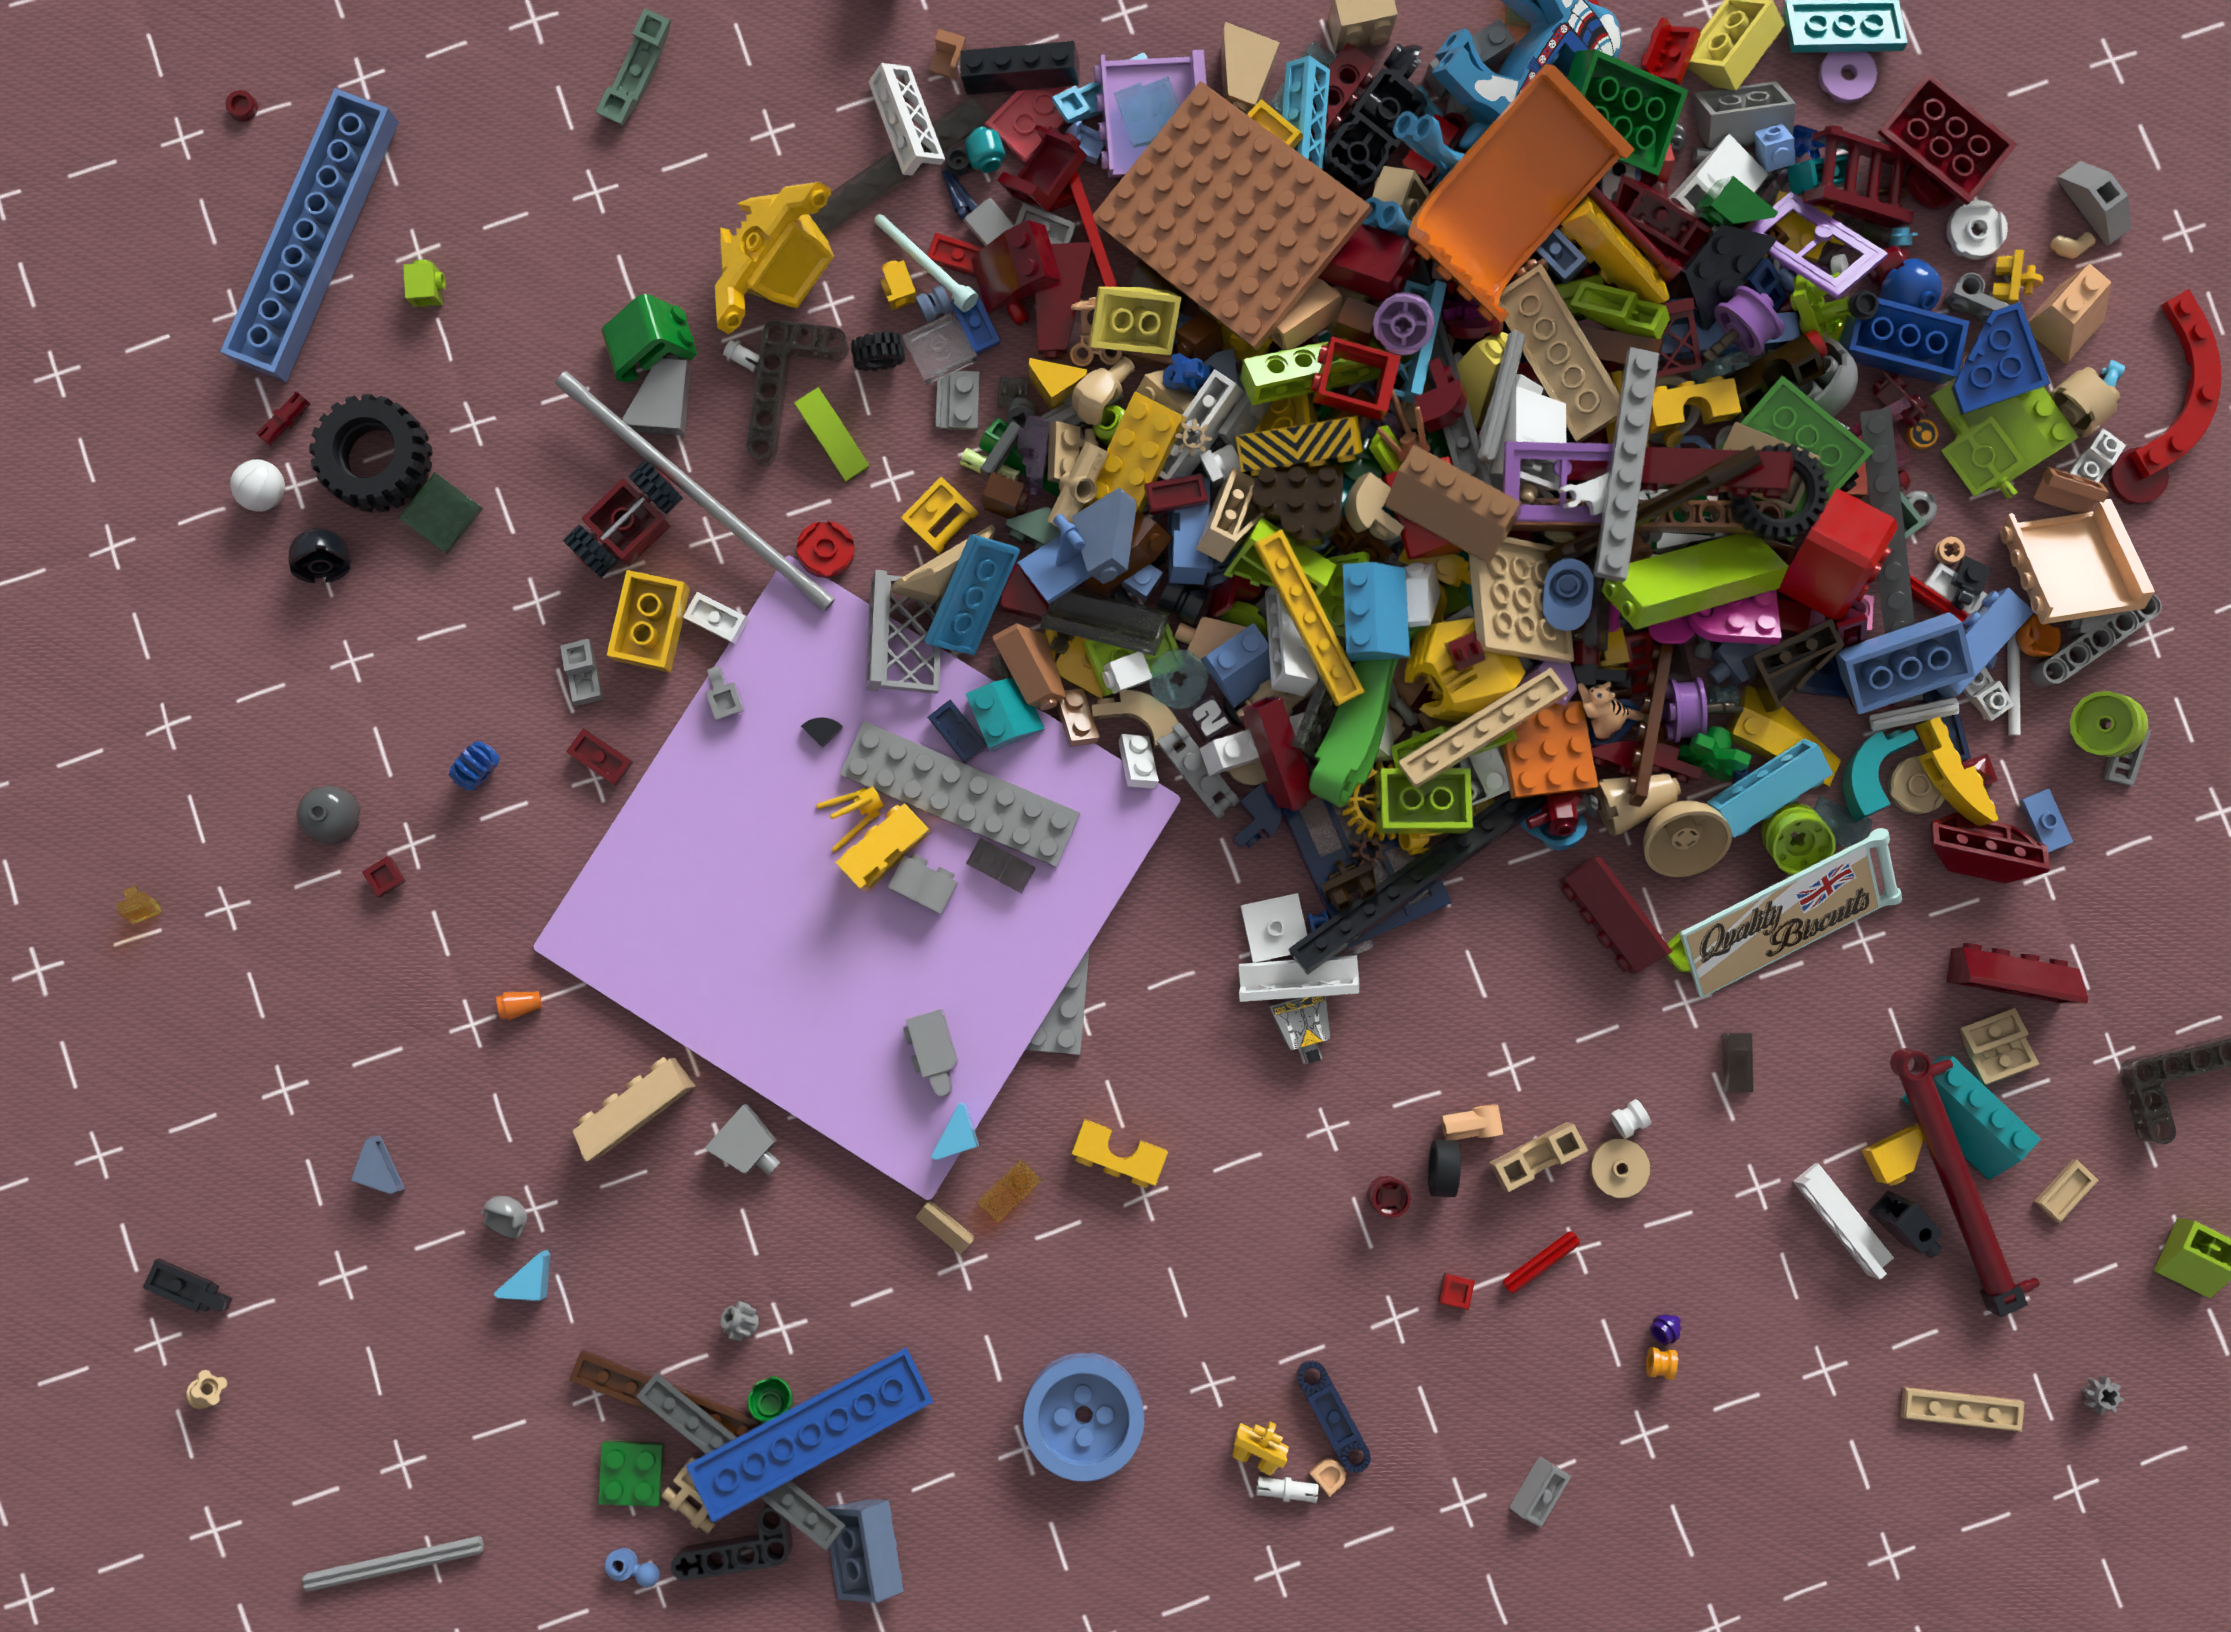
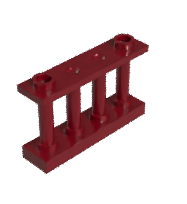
M1826 126L1824 130L1811 135V140L1826 145L1821 183L1816 188L1804 192L1803 203L1890 229L1913 223L1914 212L1902 208L1900 196L1904 166L1914 162L1893 146L1843 131V128L1840 126ZM1837 148L1848 151L1843 190L1835 188L1836 185L1833 184ZM1860 155L1870 158L1866 197L1858 195V192L1855 191ZM1882 162L1892 165L1888 204L1880 202V198H1878Z

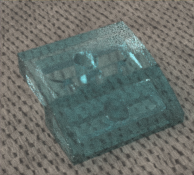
M1169 77L1162 78L1145 86H1142L1140 82L1114 93L1134 148L1149 145L1180 107Z

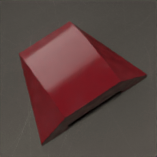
M1621 174L1614 205L1666 257L1676 258L1683 265L1691 258L1713 227L1691 211L1646 184ZM1611 219V221L1620 229V231L1629 239V241L1656 269L1657 265Z

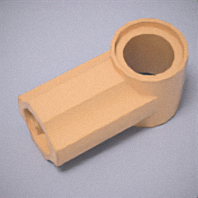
M1498 1104L1474 1107L1471 1111L1441 1116L1445 1140L1453 1141L1475 1136L1477 1138H1486L1503 1134Z

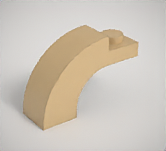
M1124 690L1119 692L1120 702H1115L1114 698H1104L1097 700V704L1092 705L1094 720L1130 717L1142 722L1152 735L1154 748H1160L1156 740L1162 735L1166 737L1173 731L1172 727L1178 723L1174 714L1165 704L1157 698L1139 691ZM1179 740L1173 746H1182L1183 743Z

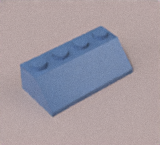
M1950 612L1842 648L1835 654L1841 679L1859 715L1975 676L1963 622Z

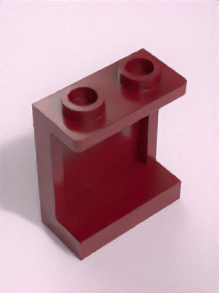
M1037 125L1034 130L1042 138V141L1016 177L1003 171L997 181L1013 198L1048 212L1087 157V154L1079 147L1081 142L1072 134L1067 133L1063 135L1052 126L1045 128Z

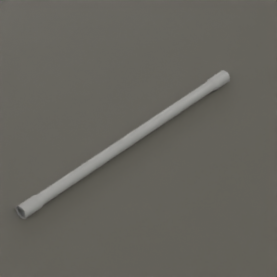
M567 371L557 378L555 382L557 387L574 401L580 403L801 590L805 597L823 612L830 608L835 601L833 596L816 582L811 581L589 393L587 388Z

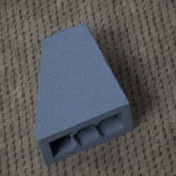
M1120 487L1072 516L1073 523L1078 528V534L1086 543L1081 552L1087 572L1103 584L1114 580L1118 575L1127 571L1129 565L1137 503L1133 497Z

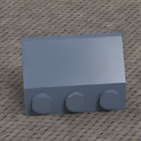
M867 1499L825 1507L828 1512L845 1525L829 1546L837 1599L877 1603L904 1592L889 1500Z

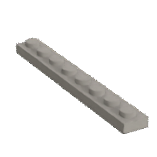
M1630 347L1626 352L1594 570L1595 577L1624 582L1627 579L1659 353L1633 347Z

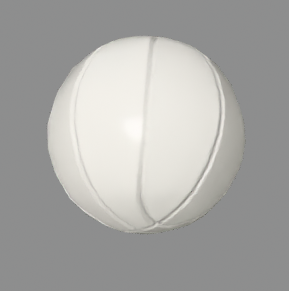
M255 459L240 464L234 470L230 479V488L234 499L242 507L251 511L263 512L272 509L282 500L285 492V482L283 475L276 466L267 461Z

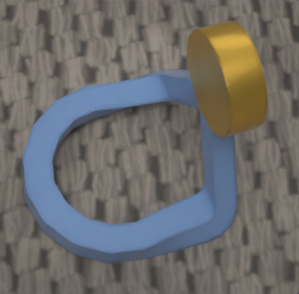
M1677 428L1670 429L1663 437V442L1669 448H1680V443L1694 442L1703 449H1712L1703 437L1683 436Z

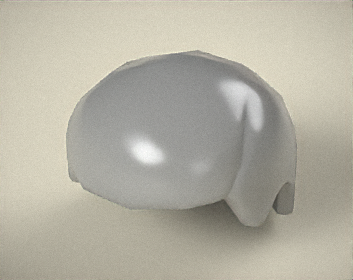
M495 1196L484 1204L481 1211L482 1215L486 1212L484 1218L485 1225L509 1238H519L527 1223L525 1208L519 1201L510 1196Z

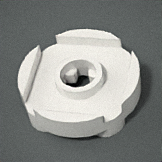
M1974 200L1968 205L1964 204L1950 216L1947 224V238L1952 252L1957 256H1964L1968 259H1983L1993 254L2007 237L2008 226L2002 212L1998 213L1992 208L1993 204L1982 200ZM1974 224H1977L1979 229H1983V233L1976 236L1972 233L1971 228Z

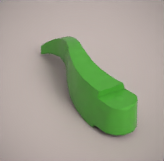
M1428 626L1408 627L1409 642L1416 634ZM1399 658L1356 661L1353 670L1364 693L1338 706L1332 724L1315 755L1318 764L1312 773L1309 784L1312 794L1338 807H1343L1349 801L1356 786L1366 783L1377 757L1385 729L1391 684Z

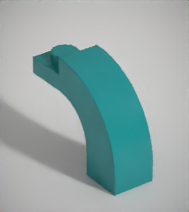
M1901 729L1887 736L1881 730L1861 744L1850 756L1843 773L1842 791L1846 806L1855 823L1880 812L1890 805L1879 782V766L1885 757L1909 747L1919 739L1914 729L1902 733Z

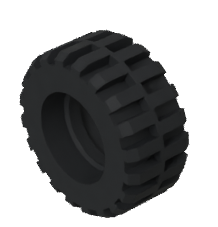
M363 394L361 400L351 396L345 398L346 403L343 405L339 402L332 405L331 409L333 411L328 416L323 413L319 418V421L322 422L320 428L314 427L311 436L316 439L315 443L309 444V453L315 457L310 461L312 469L318 473L317 479L327 488V491L353 508L358 507L362 511L372 512L374 508L379 512H386L390 509L389 505L399 508L405 505L403 501L405 498L413 499L418 493L415 489L419 485L425 486L428 480L424 477L425 471L430 472L432 468V462L427 459V456L433 455L432 446L426 442L429 437L426 430L420 426L421 423L397 402L393 403L389 398L383 396L375 398L372 394ZM375 430L388 431L393 436L395 444L394 455L389 465L382 472L372 477L358 478L354 476L349 466V455L354 443L368 432Z

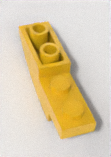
M1940 716L1916 725V730L1927 753L1918 756V759L1941 795L1954 809L1977 826L1999 820L1995 805L1989 799L1983 786L1981 775L1976 771L1975 766L1963 768L1960 754L1955 750L1949 738L1948 728L1942 722Z

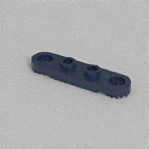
M1315 1360L1303 1362L1297 1370V1381L1346 1470L1354 1473L1363 1472L1370 1464L1371 1455L1334 1384L1321 1363ZM1307 1369H1318L1320 1379L1317 1383L1308 1384L1304 1381V1372ZM1354 1448H1358L1363 1452V1460L1356 1465L1350 1464L1347 1460L1348 1452Z

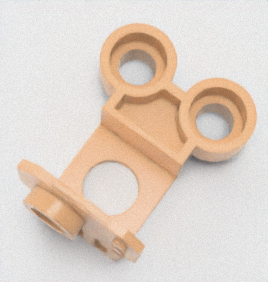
M1096 297L1076 302L1071 306L1073 310H1081V341L1076 343L1070 352L1071 360L1078 366L1088 365L1092 361L1094 354H1099L1101 361L1107 365L1116 364L1122 357V350H1116L1117 354L1111 357L1107 355L1106 349L1089 346L1092 325L1088 322L1087 315L1091 310L1095 309ZM1085 348L1088 351V356L1081 358L1078 355V349Z

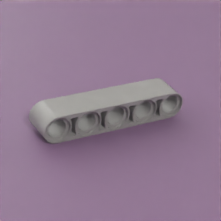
M2153 594L2145 607L2144 614L2140 610L2114 613L2089 632L2071 639L2061 646L2055 655L2045 657L2033 666L2031 670L2033 683L2039 687H2049L2065 681L2157 617L2162 609L2160 599ZM2116 619L2122 624L2121 630L2116 625ZM2093 635L2099 640L2098 646L2093 642ZM2070 651L2076 656L2075 662L2070 659ZM2047 667L2053 672L2052 679L2047 676Z

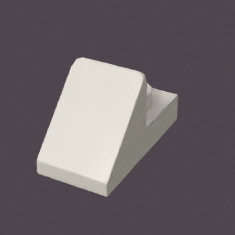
M1232 444L1213 453L1209 450L1200 455L1201 465L1207 477L1210 478V483L1214 489L1222 485L1233 467L1241 471L1239 457Z

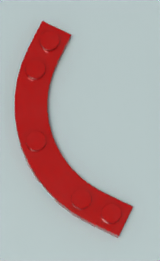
M2189 289L2160 305L2181 341L2187 364L2191 365V379L2188 380L2183 403L2185 406L2180 416L2175 418L2169 428L2159 437L2129 454L2143 478L2175 462L2196 445L2210 425L2220 397L2221 362L2217 342L2207 318Z

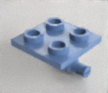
M1059 514L1053 519L1054 524L1061 531L1060 536L1017 562L1018 566L1048 604L1092 577L1087 572L1081 552L1086 543L1078 534V528L1073 523H1069L1063 514Z

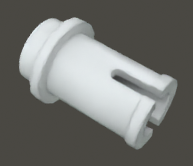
M730 340L723 352V355L727 357V361L731 362L733 360L754 373L759 366L753 364L748 359L750 358L760 364L762 356L740 345L741 342L739 340L736 342Z

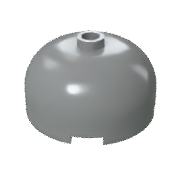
M1823 337L1828 350L1827 355L1821 358L1826 373L1801 387L1793 381L1790 382L1829 415L1835 417L1848 405L1856 391L1858 370L1851 354L1838 341L1833 338Z

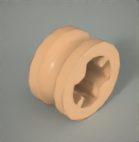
M1947 537L1938 542L1934 548L1936 560L1944 565H1950L1959 561L1965 552L1964 544L1956 537ZM1951 545L1954 548L1952 553H1955V555L1952 554L1948 557L1944 553L1947 550L1944 547Z

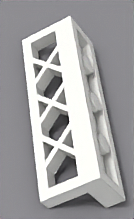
M881 63L869 80V85L902 174L913 176L921 163L941 165L945 157L911 68ZM896 76H903L907 86L896 79ZM903 96L914 104L915 109L905 102ZM912 119L922 126L924 133L913 124ZM920 142L931 149L932 153L924 152Z
M1357 955L1332 957L1308 975L1295 960L1239 964L1240 1002L1359 993L1360 983Z
M1813 1164L1797 1177L1793 1183L1868 1276L1877 1279L1883 1278L1887 1274L1883 1267L1893 1260L1894 1257L1820 1164Z

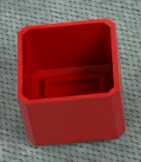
M1836 488L1826 504L1824 512L1820 514V518L1813 525L1789 566L1780 588L1776 589V591L1833 621L1843 619L1855 600L1861 602L1870 584L1881 570V565L1884 564L1892 549L1887 546L1898 528L1894 517Z

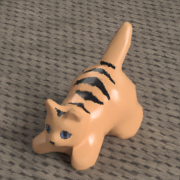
M1608 681L1603 685H1596L1590 689L1586 688L1583 683L1577 684L1585 712L1591 720L1596 738H1609L1614 732L1622 728L1626 719L1644 720V713L1626 708L1614 698L1615 694L1609 691L1611 682Z

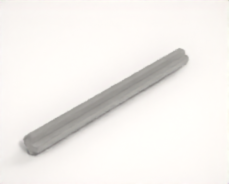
M477 1536L307 1573L302 1579L303 1588L309 1592L479 1555L484 1551L483 1539Z

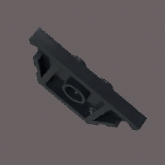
M1715 224L1680 271L1683 283L1689 291L1688 297H1693L1694 306L1700 318V322H1698L1700 329L1708 331L1715 323V307L1720 303L1730 301L1733 298L1734 290L1739 286H1743L1747 278L1777 241L1774 236L1723 224Z

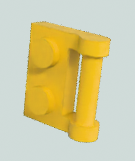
M940 477L901 516V520L939 555L945 549L943 546L969 519L973 520L979 513L944 478ZM956 505L961 508L962 511L936 538L929 533Z

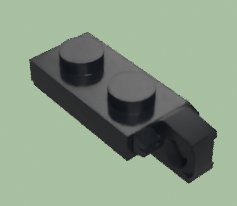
M162 1259L154 1261L143 1286L145 1290L194 1311L208 1312L210 1307L220 1312L225 1309L228 1310L233 1299L221 1292H217L219 1285L213 1283V1281Z

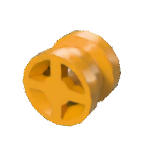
M1650 1347L1646 1357L1647 1376L1655 1378L1657 1375H1661L1667 1380H1674L1678 1367L1676 1350L1668 1349L1665 1352L1660 1351L1657 1347Z

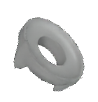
M1914 491L1905 496L1912 506L1915 501L1925 503L1927 512L1924 516H1921L1926 522L1924 526H1927L1934 520L1937 514L1934 494Z

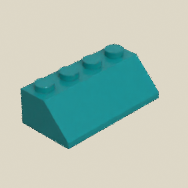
M1939 1055L1932 1065L1947 1059L1953 1063L1951 1069L1933 1079L1963 1155L1987 1180H1991L2021 1162L2041 1138L1956 1058ZM1904 1093L1901 1099L1911 1108L1907 1095Z

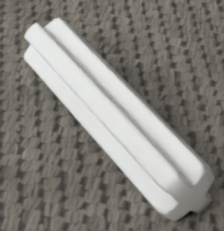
M1953 697L1875 713L1869 716V724L1872 731H1878L1927 721L1938 716L1942 718L1957 715L1959 713V703Z

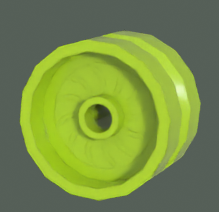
M2110 691L2094 692L2082 698L2074 707L2070 718V732L2076 744L2086 752L2109 758L2122 757L2135 751L2145 740L2148 731V718L2143 707L2131 697ZM2111 722L2110 728L2107 729L2106 723Z

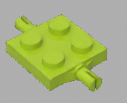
M1960 413L1956 415V418L1962 426L1959 425L1954 417L1949 421L1954 425L1959 435L1954 442L1941 451L1974 497L1986 489L1996 486L1999 487L2007 500L2012 496L2005 487L2010 490L2013 496L2017 494L2018 491H2016L2008 478L2014 470L2027 461L1992 415L1982 423L1971 427Z

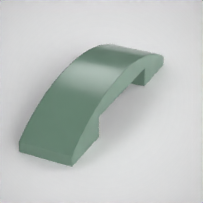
M646 8L643 9L632 33L635 37L612 87L607 86L595 111L597 114L622 126L628 120L641 100L655 72L671 25L669 19Z

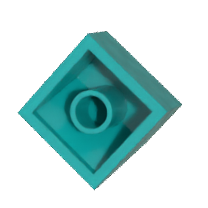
M1014 678L995 681L965 693L990 752L1045 730L1036 707L1026 703Z

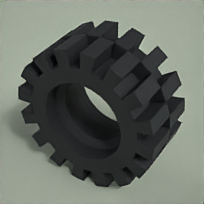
M884 331L881 334L874 332L873 335L868 333L864 334V337H857L856 340H852L850 343L854 368H857V370H886L887 367L893 368L896 365H901L906 359L901 334H896V332L889 333V331Z

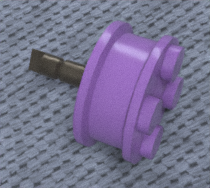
M1739 286L1734 290L1733 298L1730 301L1718 304L1714 309V315L1725 335L1703 353L1705 359L1712 362L1732 343L1745 353L1758 356L1764 351L1765 343L1770 339H1778L1783 334L1785 325L1772 308L1774 307L1772 299L1765 293L1758 294L1746 286Z
M1694 677L1692 682L1677 683L1675 679H1668L1661 719H1666V741L1678 743L1680 738H1692L1698 733L1706 735L1708 714L1743 712V706L1735 707L1734 701L1707 703L1704 684L1700 677Z

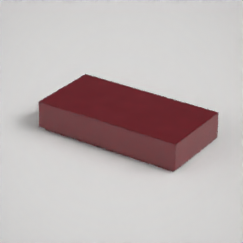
M1203 474L1144 484L1150 515L1208 504Z

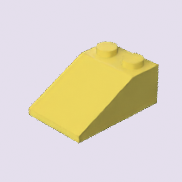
M1098 287L1089 346L1171 355L1181 297L1169 290Z

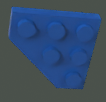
M2021 302L1992 311L1988 315L1951 388L1961 415L2032 392L2050 384Z

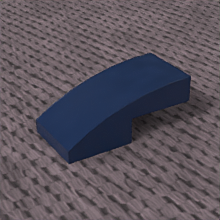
M1763 258L1747 278V287L1758 294H1767L1774 303L1772 308L1775 312L1778 311L1788 298L1779 285L1782 279L1781 275L1769 258Z

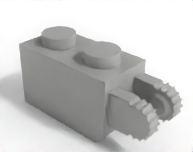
M943 1009L906 1019L908 1026L903 1027L907 1043H913L916 1055L912 1056V1062L916 1073L921 1072L923 1078L929 1076L931 1086L934 1088L933 1091H935L934 1094L940 1097L949 1095L953 1088L948 1070L955 1068L958 1059Z

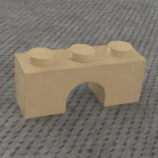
M1565 1122L1488 1163L1501 1188L1510 1192L1535 1179L1534 1175L1556 1164H1564L1587 1152L1588 1149L1576 1126L1573 1123Z

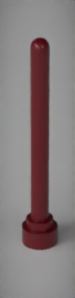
M1596 186L1588 192L1587 195L1657 265L1658 276L1665 283L1671 281L1684 266L1676 258L1666 257Z

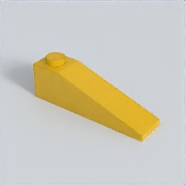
M1746 685L1737 706H1743V712L1733 713L1726 728L1731 733L1732 742L1772 760L1805 738L1819 745L1833 773L1824 779L1822 785L1830 787L1841 760L1784 706L1779 710L1767 713L1756 689Z

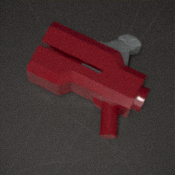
M1581 791L1541 795L1540 797L1544 800L1542 812L1526 818L1525 821L1529 829L1547 823L1549 834L1568 836L1576 832L1578 814L1587 811L1591 817L1595 818L1597 816L1598 801L1593 795L1588 797Z

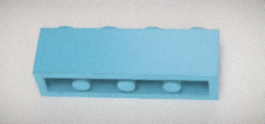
M1804 738L1708 800L1707 804L1723 815L1731 828L1732 837L1735 838L1747 833L1759 821L1772 817L1775 811L1784 805L1795 802L1807 790L1820 786L1824 779L1833 773L1819 745Z

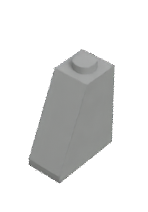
M668 355L666 359L661 358L653 365L622 418L634 431L685 436L692 370L687 360L677 355Z

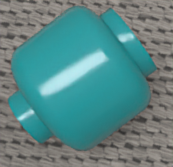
M978 127L971 132V135L965 141V149L971 166L974 169L980 170L982 173H991L1001 167L1006 153L997 131L987 129L986 127Z

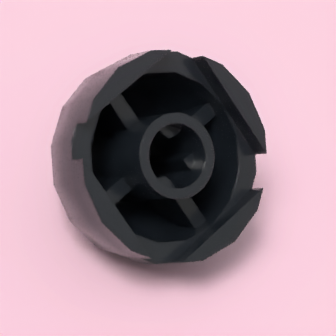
M313 528L299 534L291 543L288 554L291 574L297 579L308 583H315V578L320 579L326 577L325 583L333 582L343 578L350 571L351 559L346 542L338 534L326 529Z

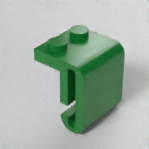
M642 294L634 298L603 326L602 335L617 380L621 382L637 380L639 377L635 364L638 361L641 368L648 370L668 352L688 361H691L698 355L694 345V337L690 333L686 320L687 316L679 306H673L650 294Z

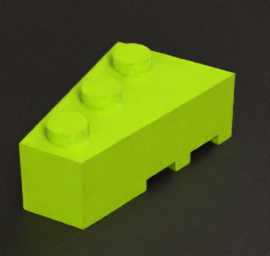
M1261 517L1234 554L1224 575L1232 578L1235 574L1251 580L1250 584L1259 587L1261 583L1275 588L1253 544L1281 529ZM1285 533L1307 580L1318 598L1326 588L1336 565L1311 548L1295 544V540L1289 538Z

